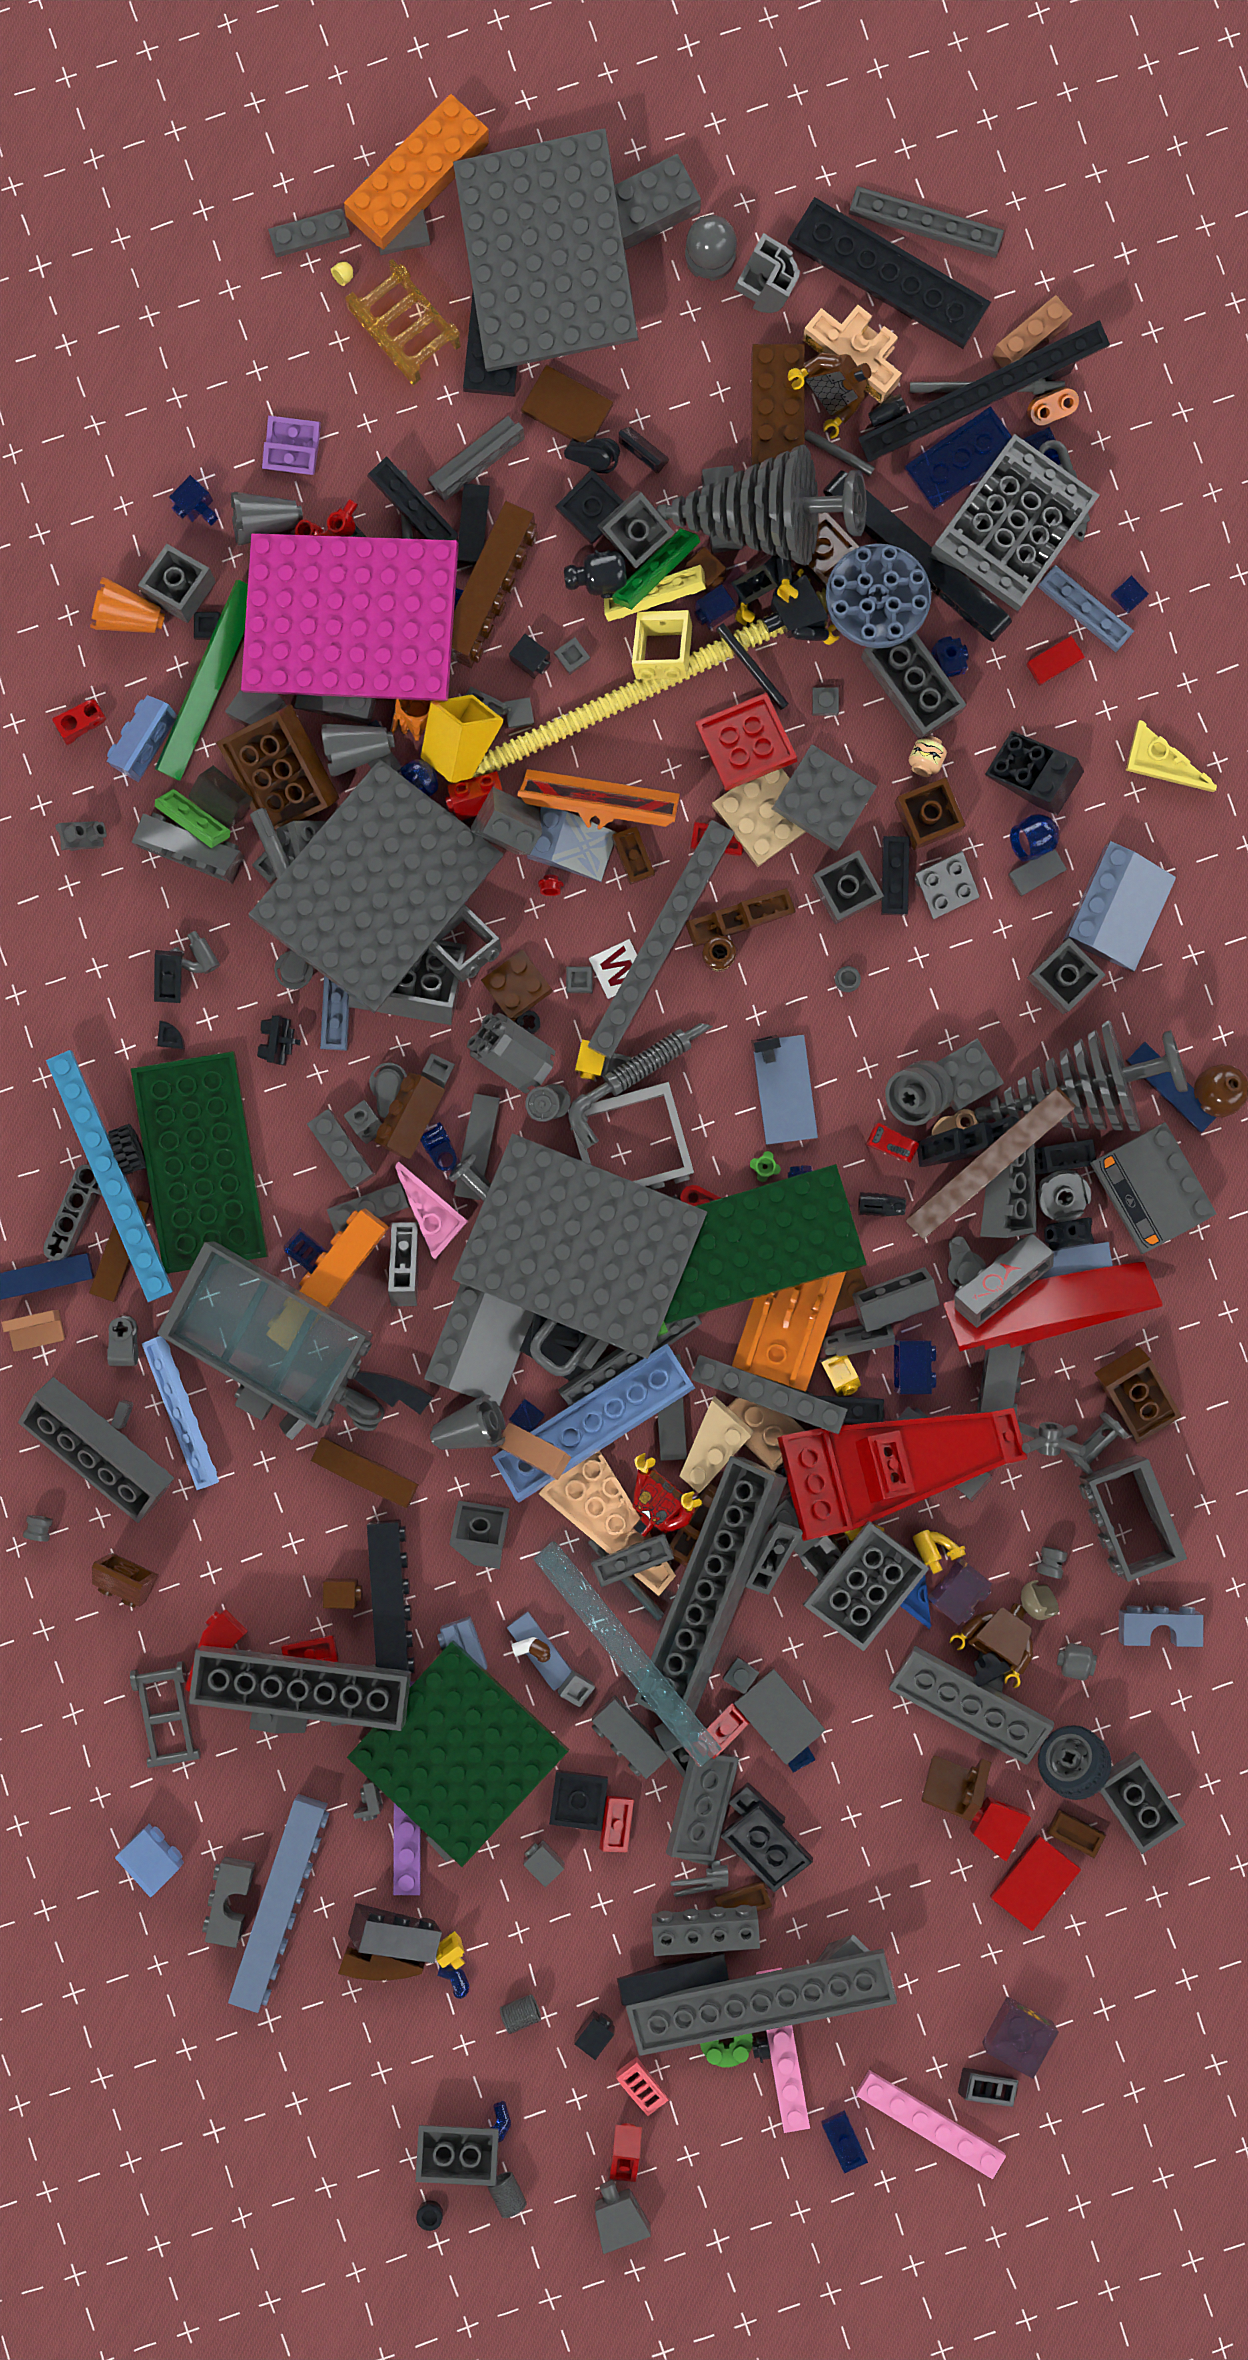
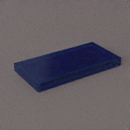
M990 406L905 465L904 469L931 508L935 510L985 475L1008 444L1012 435Z

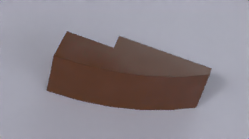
M710 1483L697 1497V1499L701 1500L702 1504L699 1507H695L689 1524L678 1529L669 1543L674 1554V1560L685 1567L689 1563L718 1489Z
M347 1946L338 1974L363 1980L390 1981L422 1974L425 1962L360 1953L357 1949Z

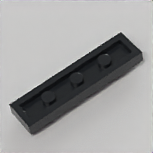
M387 456L368 473L367 477L424 539L455 540L459 536Z

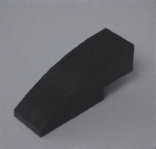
M358 1371L354 1377L356 1381L392 1408L401 1400L421 1415L434 1398L433 1395L421 1387L388 1374Z

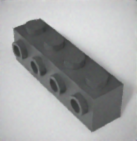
M740 1905L736 1908L713 1907L709 1910L687 1909L682 1912L660 1911L651 1914L654 1956L760 1948L756 1906Z

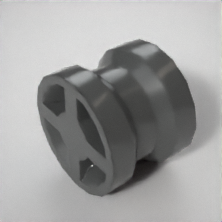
M27 1515L26 1522L28 1526L23 1532V1537L35 1541H49L50 1535L48 1530L53 1524V1519L37 1515Z

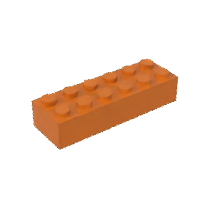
M450 94L344 202L346 217L371 241L384 250L422 209L424 210L456 178L453 162L476 157L489 144V129Z

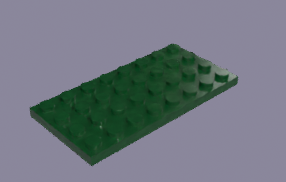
M235 1052L130 1068L161 1261L166 1273L191 1270L204 1243L211 1241L217 1242L246 1260L268 1257ZM221 1257L218 1265L229 1264L231 1262Z
M837 1164L695 1206L707 1211V1215L665 1316L664 1323L667 1325L866 1266L867 1263Z

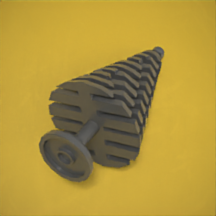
M803 444L793 448L791 452L786 451L777 455L776 459L771 457L764 460L761 465H752L746 469L745 473L740 470L734 473L730 479L729 477H724L717 481L716 486L713 483L702 488L701 494L698 489L688 494L686 501L682 495L673 499L672 505L660 504L656 510L664 520L673 519L676 526L684 527L687 522L689 529L698 532L702 529L705 535L712 537L717 533L718 538L721 540L731 541L732 538L735 544L746 546L747 543L751 549L761 551L762 548L767 554L774 556L778 554L780 558L790 561L792 559L796 563L806 566V564L809 565L811 562L812 554H814L816 547L818 513L843 512L848 533L853 536L862 535L866 522V488L862 472L860 470H851L845 478L843 495L818 497L813 459L811 460L809 449Z
M1108 1020L1102 1024V1033L1111 1071L1099 1035L1094 1029L1088 1033V1044L1096 1076L1094 1075L1082 1039H1079L1074 1043V1051L1081 1080L1078 1078L1068 1048L1060 1052V1063L1065 1085L1061 1080L1060 1071L1055 1059L1051 1058L1045 1063L1050 1089H1047L1044 1075L1040 1067H1037L1032 1071L1035 1094H1032L1029 1082L1024 1076L1018 1080L1020 1098L1016 1097L1013 1087L1010 1086L1004 1091L1006 1102L1001 1103L999 1096L996 1095L990 1099L991 1106L975 1109V1117L979 1123L987 1122L995 1118V1121L1004 1119L1006 1114L1018 1117L1019 1120L1022 1118V1110L1026 1114L1058 1086L1076 1105L1073 1111L1080 1128L1090 1129L1087 1107L1083 1096L1085 1094L1096 1128L1106 1130L1107 1125L1103 1104L1098 1091L1100 1090L1113 1129L1123 1131L1121 1110L1114 1087L1116 1086L1130 1130L1141 1131L1130 1082L1170 1072L1177 1091H1188L1183 1065L1173 1032L1169 1030L1162 1035L1166 1053L1163 1057L1125 1067L1117 1036L1111 1021ZM1070 1112L1060 1120L1064 1128L1073 1127Z

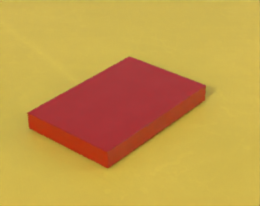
M1038 1834L990 1897L1033 1932L1079 1874L1081 1868Z

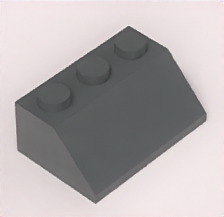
M419 2125L415 2182L496 2186L499 2129Z

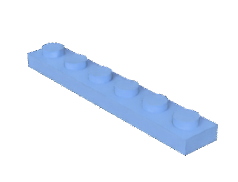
M161 1336L142 1343L196 1489L199 1490L218 1483L216 1468L210 1459L207 1444L202 1438L198 1427V1420L193 1414L188 1394L184 1390L180 1379L179 1370L175 1366L170 1353L169 1344Z

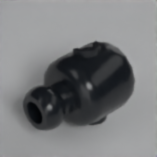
M595 550V553L585 556L583 566L567 565L564 567L566 589L575 590L579 586L586 585L589 594L594 596L600 595L601 598H612V595L618 589L627 584L624 555L619 551L607 550L605 552H598V550Z

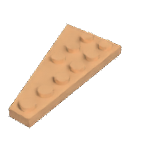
M600 1450L562 1474L558 1480L555 1479L545 1485L538 1493L609 1554L652 1537L650 1533L644 1537L633 1528L640 1519V1516L632 1507L631 1501ZM667 1561L634 1574L658 1596L676 1576Z

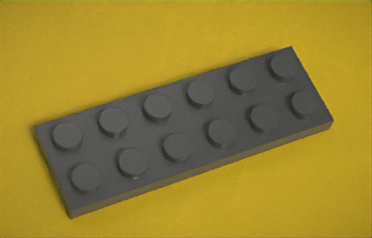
M917 1646L913 1647L889 1684V1690L1026 1765H1028L1054 1728V1721L986 1684L978 1687L972 1676Z

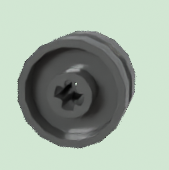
M920 1060L898 1071L889 1079L885 1088L886 1102L889 1110L898 1120L908 1125H921L941 1114L950 1106L953 1099V1084L949 1074L942 1066L933 1061Z

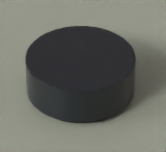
M431 2200L423 2202L417 2210L416 2220L418 2225L426 2231L437 2229L443 2220L441 2205Z

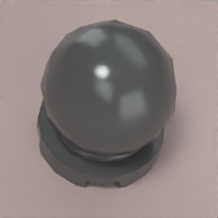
M713 214L700 217L691 226L686 235L685 261L688 269L694 276L715 281L725 277L732 270L737 248V237L733 226L725 218Z

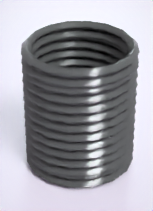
M532 1994L500 2006V2015L509 2034L541 2022V2014Z
M504 2172L498 2175L496 2186H487L502 2218L513 2217L526 2207L527 2201L512 2172Z

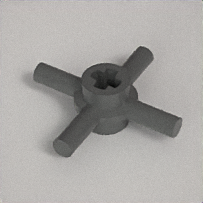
M1018 1422L1020 1432L1034 1438V1440L1023 1443L1022 1450L1025 1453L1037 1450L1041 1454L1055 1456L1059 1455L1061 1449L1079 1456L1085 1454V1446L1066 1439L1077 1434L1078 1429L1075 1425L1063 1428L1062 1425L1057 1423L1043 1422L1039 1425L1038 1429Z

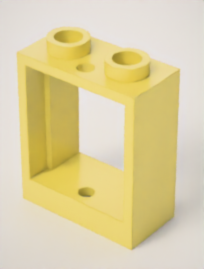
M689 610L637 612L632 667L636 679L675 680L688 677L692 622ZM682 635L680 658L678 660H645L647 636Z

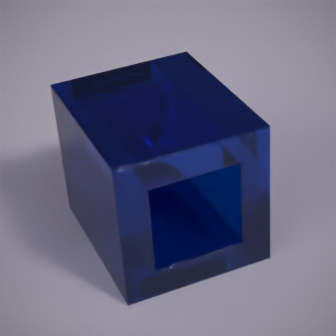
M721 584L696 601V611L694 614L700 624H706L710 630L733 615L736 611V604Z

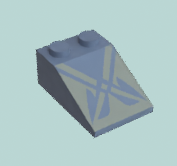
M541 807L542 834L531 854L527 855V858L602 882L614 845L612 835L617 832L605 827L599 830L597 828L598 824L591 822V827L588 828L579 816L560 809Z

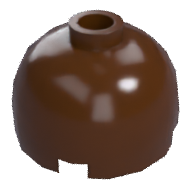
M1220 1064L1212 1066L1198 1076L1194 1085V1095L1196 1099H1199L1202 1105L1200 1107L1204 1112L1214 1117H1227L1236 1113L1245 1105L1248 1099V1081L1246 1076L1232 1065Z

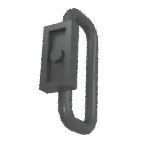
M547 1319L534 1336L530 1344V1352L537 1364L555 1376H566L577 1365L584 1370L591 1369L609 1344L586 1335L568 1362L563 1366H558L541 1353L542 1343L557 1324V1322Z

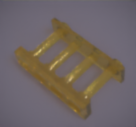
M391 259L389 266L392 275L366 297L363 298L361 296L358 298L352 291L345 297V301L350 312L414 386L421 380L420 365L448 341L456 350L460 348V333L453 323L447 324L409 279L411 275L403 264L398 266ZM400 283L409 294L383 316L375 318L370 312L371 306ZM414 303H417L425 314L399 336L396 337L394 335L391 337L386 331L388 329L387 326ZM433 322L442 333L416 355L408 357L403 351V345Z

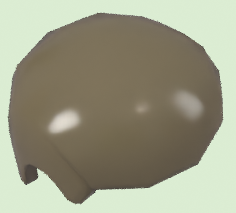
M1038 1580L1028 1582L1021 1591V1601L1025 1611L1037 1620H1046L1057 1615L1059 1606L1051 1589L1045 1584L1036 1585Z

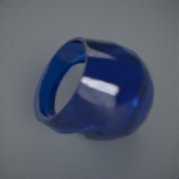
M1041 814L1028 816L1012 827L1010 831L1012 849L1021 861L1036 860L1042 855L1053 851L1059 843L1060 833L1056 822L1050 817ZM1020 829L1028 839L1030 855L1023 850L1020 844Z

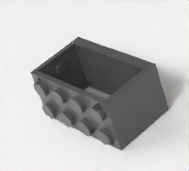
M1135 1455L1093 1471L1090 1476L1085 1474L1079 1477L1081 1482L1078 1485L1080 1494L1084 1500L1087 1499L1091 1509L1087 1511L1092 1523L1097 1524L1100 1530L1097 1537L1103 1549L1106 1548L1110 1558L1107 1559V1563L1112 1573H1116L1118 1577L1129 1582L1187 1559L1149 1459ZM1132 1471L1163 1551L1127 1565L1114 1533L1115 1529L1110 1523L1096 1485L1110 1479L1119 1478L1121 1475Z

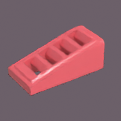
M637 2056L616 2072L618 2082L647 2116L669 2101V2098ZM638 2072L640 2075L630 2082L628 2078ZM644 2079L646 2083L635 2089L634 2086ZM651 2087L652 2090L644 2097H641L639 2095L647 2088ZM654 2095H657L659 2099L648 2106L645 2103Z

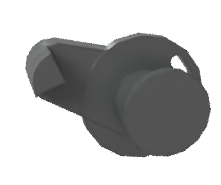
M291 949L278 958L274 968L275 977L282 986L293 990L306 986L312 979L314 971L313 966L308 965L304 959ZM278 969H280L282 981L278 976Z
M382 1063L377 1066L369 1079L370 1089L377 1098V1111L384 1118L389 1113L390 1104L396 1099L401 1089L400 1086L404 1079L403 1075L407 1077L405 1070L394 1063ZM383 1067V1068L379 1071L378 1075H377L376 1077H374V1074L376 1073V1071H377L379 1068Z
M953 1237L949 1240L948 1248L951 1260L947 1269L948 1278L954 1286L959 1288L960 1286L954 1282L955 1279L960 1284L967 1285L980 1270L986 1269V1264L982 1257L971 1252L963 1237Z
M345 1387L348 1391L344 1399L340 1403L337 1402V1404H341L346 1408V1412L352 1418V1422L357 1428L364 1431L375 1430L385 1415L382 1405L370 1397ZM380 1410L381 1416L377 1418L378 1412Z

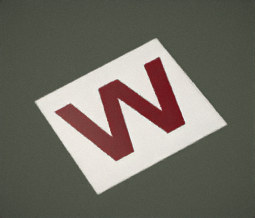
M630 939L589 958L608 999L616 995L637 957Z

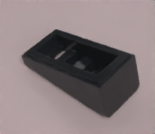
M963 2068L958 2094L969 2101L1013 2107L1018 2080L976 2069ZM982 2081H985V2082H984V2087H983V2092L981 2093V2092H980L981 2084H982ZM995 2083L994 2093L991 2095L992 2085ZM1003 2084H1006L1005 2094L1003 2098L1000 2096Z

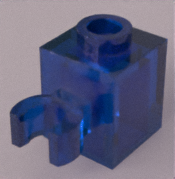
M191 475L169 496L173 503L171 509L181 519H184L186 516L193 522L201 515L211 526L218 520L216 513L208 507L213 502L210 493Z

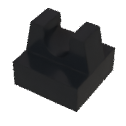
M777 1035L751 1040L753 1051L755 1053L762 1052L763 1061L766 1064L776 1062L774 1049L781 1047L780 1039Z
M991 1652L974 1662L978 1675L973 1677L977 1686L980 1687L998 1679L1011 1669L1007 1661L1000 1662L996 1655Z

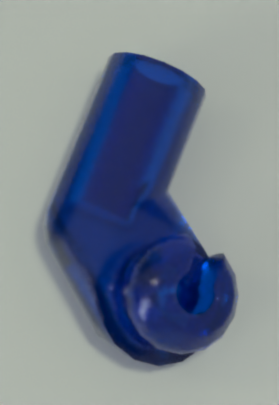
M440 1965L437 1976L450 1980L454 1990L453 1994L456 1998L463 1999L466 1997L470 1984L465 1972L459 1968L456 1970L450 1965L444 1968Z
M500 2101L493 2105L497 2121L490 2128L499 2129L498 2143L504 2140L511 2127V2119L505 2101Z

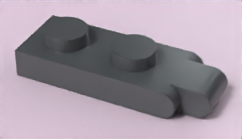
M887 1324L878 1330H871L869 1332H866L863 1325L834 1331L831 1336L824 1338L822 1344L825 1354L846 1356L895 1345L896 1342L891 1324Z

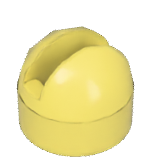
M339 262L331 268L333 277L341 286H345L353 278V268L347 262Z

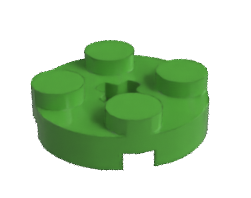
M752 2033L731 2037L734 2039L729 2045H724L719 2040L701 2043V2050L712 2065L733 2067L747 2060L752 2049Z

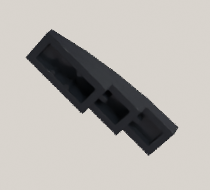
M1010 1116L993 1123L982 1122L965 1129L954 1128L917 1141L919 1143L917 1148L919 1167L938 1165L980 1155L1018 1121V1117Z
M1093 1139L1034 1149L1035 1175L1091 1166L1090 1162L1096 1160Z
M717 1952L698 1959L691 1957L669 1965L662 1963L617 1978L621 2003L624 2006L652 2000L689 1988L727 1981L729 1976L724 1953Z

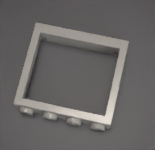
M669 1082L592 1103L591 1108L585 1111L586 1117L664 1096L684 1167L633 1181L645 1187L649 1186L652 1190L665 1187L664 1182L674 1179L675 1184L690 1180L689 1175L694 1173ZM574 1131L582 1162L591 1165L587 1149L585 1150Z

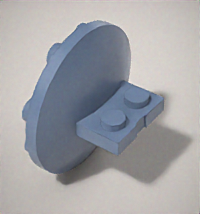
M869 544L847 553L833 568L826 587V606L835 627L849 640L871 648L891 647L908 640L924 623L931 604L930 582L922 565L908 552L888 544Z

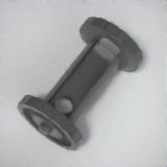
M558 1084L537 1087L527 1095L525 1108L531 1118L536 1121L545 1122L553 1118L557 1119L563 1117L568 1112L571 1106V1096L566 1088Z
M471 1153L462 1162L457 1164L448 1179L453 1182L460 1178L484 1201L491 1183L472 1165L476 1156Z
M1104 1411L1100 1414L1104 1423L1082 1444V1446L1086 1447L1085 1454L1079 1456L1066 1450L1064 1451L1073 1461V1464L1081 1468L1089 1476L1093 1473L1089 1464L1117 1436L1124 1440L1129 1437L1127 1432L1120 1426V1423ZM1106 1430H1110V1433L1106 1437L1103 1436V1433Z

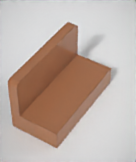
M51 1310L1 1322L3 1332H9L13 1351L25 1350L65 1340L59 1310Z

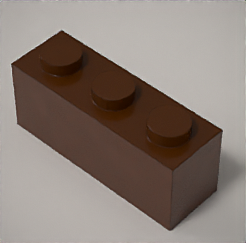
M409 1072L401 1083V1089L396 1099L390 1104L389 1113L383 1124L379 1126L374 1140L380 1146L407 1159H411L445 1092V1089L427 1078Z

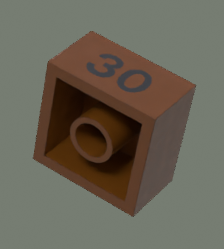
M946 777L898 796L894 802L913 850L961 832L966 826Z

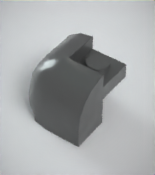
M763 233L734 290L755 301L756 303L753 307L755 310L764 313L779 311L787 301L800 274V270H798L797 264L792 257L793 252Z

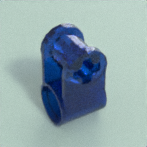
M438 1122L436 1127L423 1133L420 1141L435 1166L444 1173H451L457 1167L459 1158L441 1122ZM445 1154H451L453 1157V1162L448 1167L440 1165V1159Z

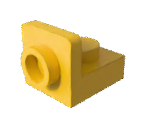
M835 1355L821 1362L838 1397L851 1395L861 1386L859 1377L847 1355Z

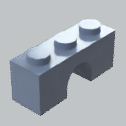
M1130 1605L1127 1606V1610H1119L1118 1641L1123 1645L1150 1646L1152 1631L1157 1626L1167 1625L1171 1632V1643L1175 1646L1203 1647V1615L1195 1611L1194 1607L1182 1606L1179 1607V1611H1169V1607L1153 1606V1610H1143L1142 1606Z

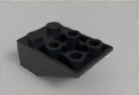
M1011 731L985 775L1033 805L1058 816L1082 777L1084 770L1077 758Z

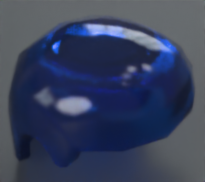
M415 759L400 768L402 776L430 797L438 790V775L435 769L426 761Z

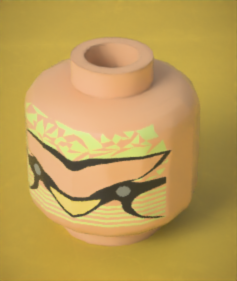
M928 736L916 741L909 756V763L912 766L913 772L923 777H930L939 773L947 754L945 747L941 745L942 741L940 739Z

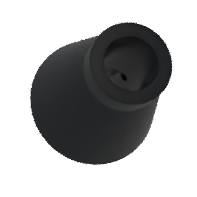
M892 394L873 411L869 412L868 416L875 428L902 417L908 413V410L901 395L893 396Z

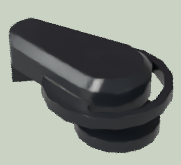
M572 438L564 450V456L568 460L588 466L597 473L607 474L612 472L618 465L620 447L614 440L609 438H592L587 440L586 443L576 442ZM615 461L614 466L607 469L611 462Z

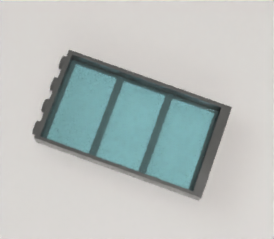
M215 1241L204 1243L157 1333L159 1336L315 1429L325 1425L328 1426L333 1420L336 1413L333 1409L337 1402L340 1403L344 1399L348 1391L345 1387L349 1379L352 1380L357 1375L360 1366L357 1364L361 1357H365L371 1349L372 1343L370 1340L373 1336L372 1333Z

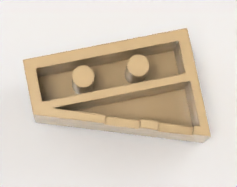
M713 1396L680 1474V1477L698 1493L708 1485L729 1461L730 1456H734L752 1436L753 1432L746 1423L715 1396Z

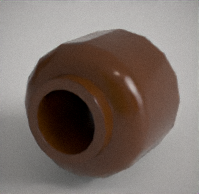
M714 936L704 944L702 960L709 969L717 972L724 971L734 963L736 948L727 937Z

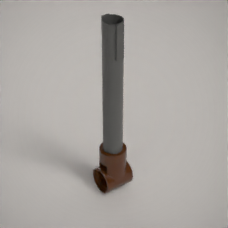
M260 808L251 813L250 816L276 877L279 879L290 864L266 809Z

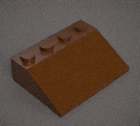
M291 704L216 742L252 811L265 808L275 831L277 828L292 821H299L327 808L340 799Z

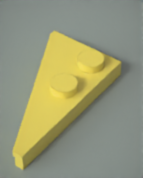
M1139 720L1137 722L1126 771L1210 792L1216 791L1217 785L1212 782L1209 776L1204 772H1199L1177 749L1170 747L1164 738L1158 737L1147 728V724L1144 721Z

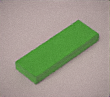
M175 789L155 799L156 808L210 848L215 847L230 837L231 831Z

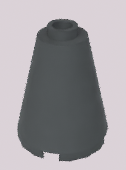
M231 492L232 521L235 540L238 546L251 543V534H279L294 529L298 522L303 520L301 505L297 506L295 500Z
M341 724L322 725L324 751L328 761H331V764H328V768L332 777L391 753V748L395 747L393 732H388L386 727Z
M490 1395L480 1396L436 1423L430 1432L433 1445L437 1446L440 1450L485 1448L503 1445L505 1437H502V1430L506 1429V1425L498 1403L496 1401L491 1402L489 1400L491 1398Z

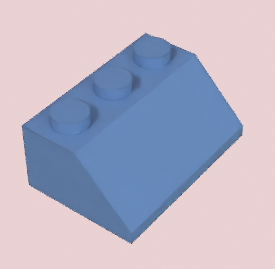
M149 695L144 700L138 702L134 710L136 714L131 722L128 721L121 731L122 737L117 744L111 746L107 754V762L113 768L137 782L140 781L178 716L169 704Z

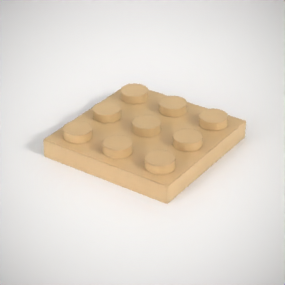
M782 768L735 787L712 803V807L726 826L735 832V838L742 844L743 849L757 867L806 833V831L772 810L773 805L790 780Z

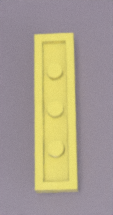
M698 565L664 577L632 610L614 603L613 598H604V612L608 622L706 589L702 566Z

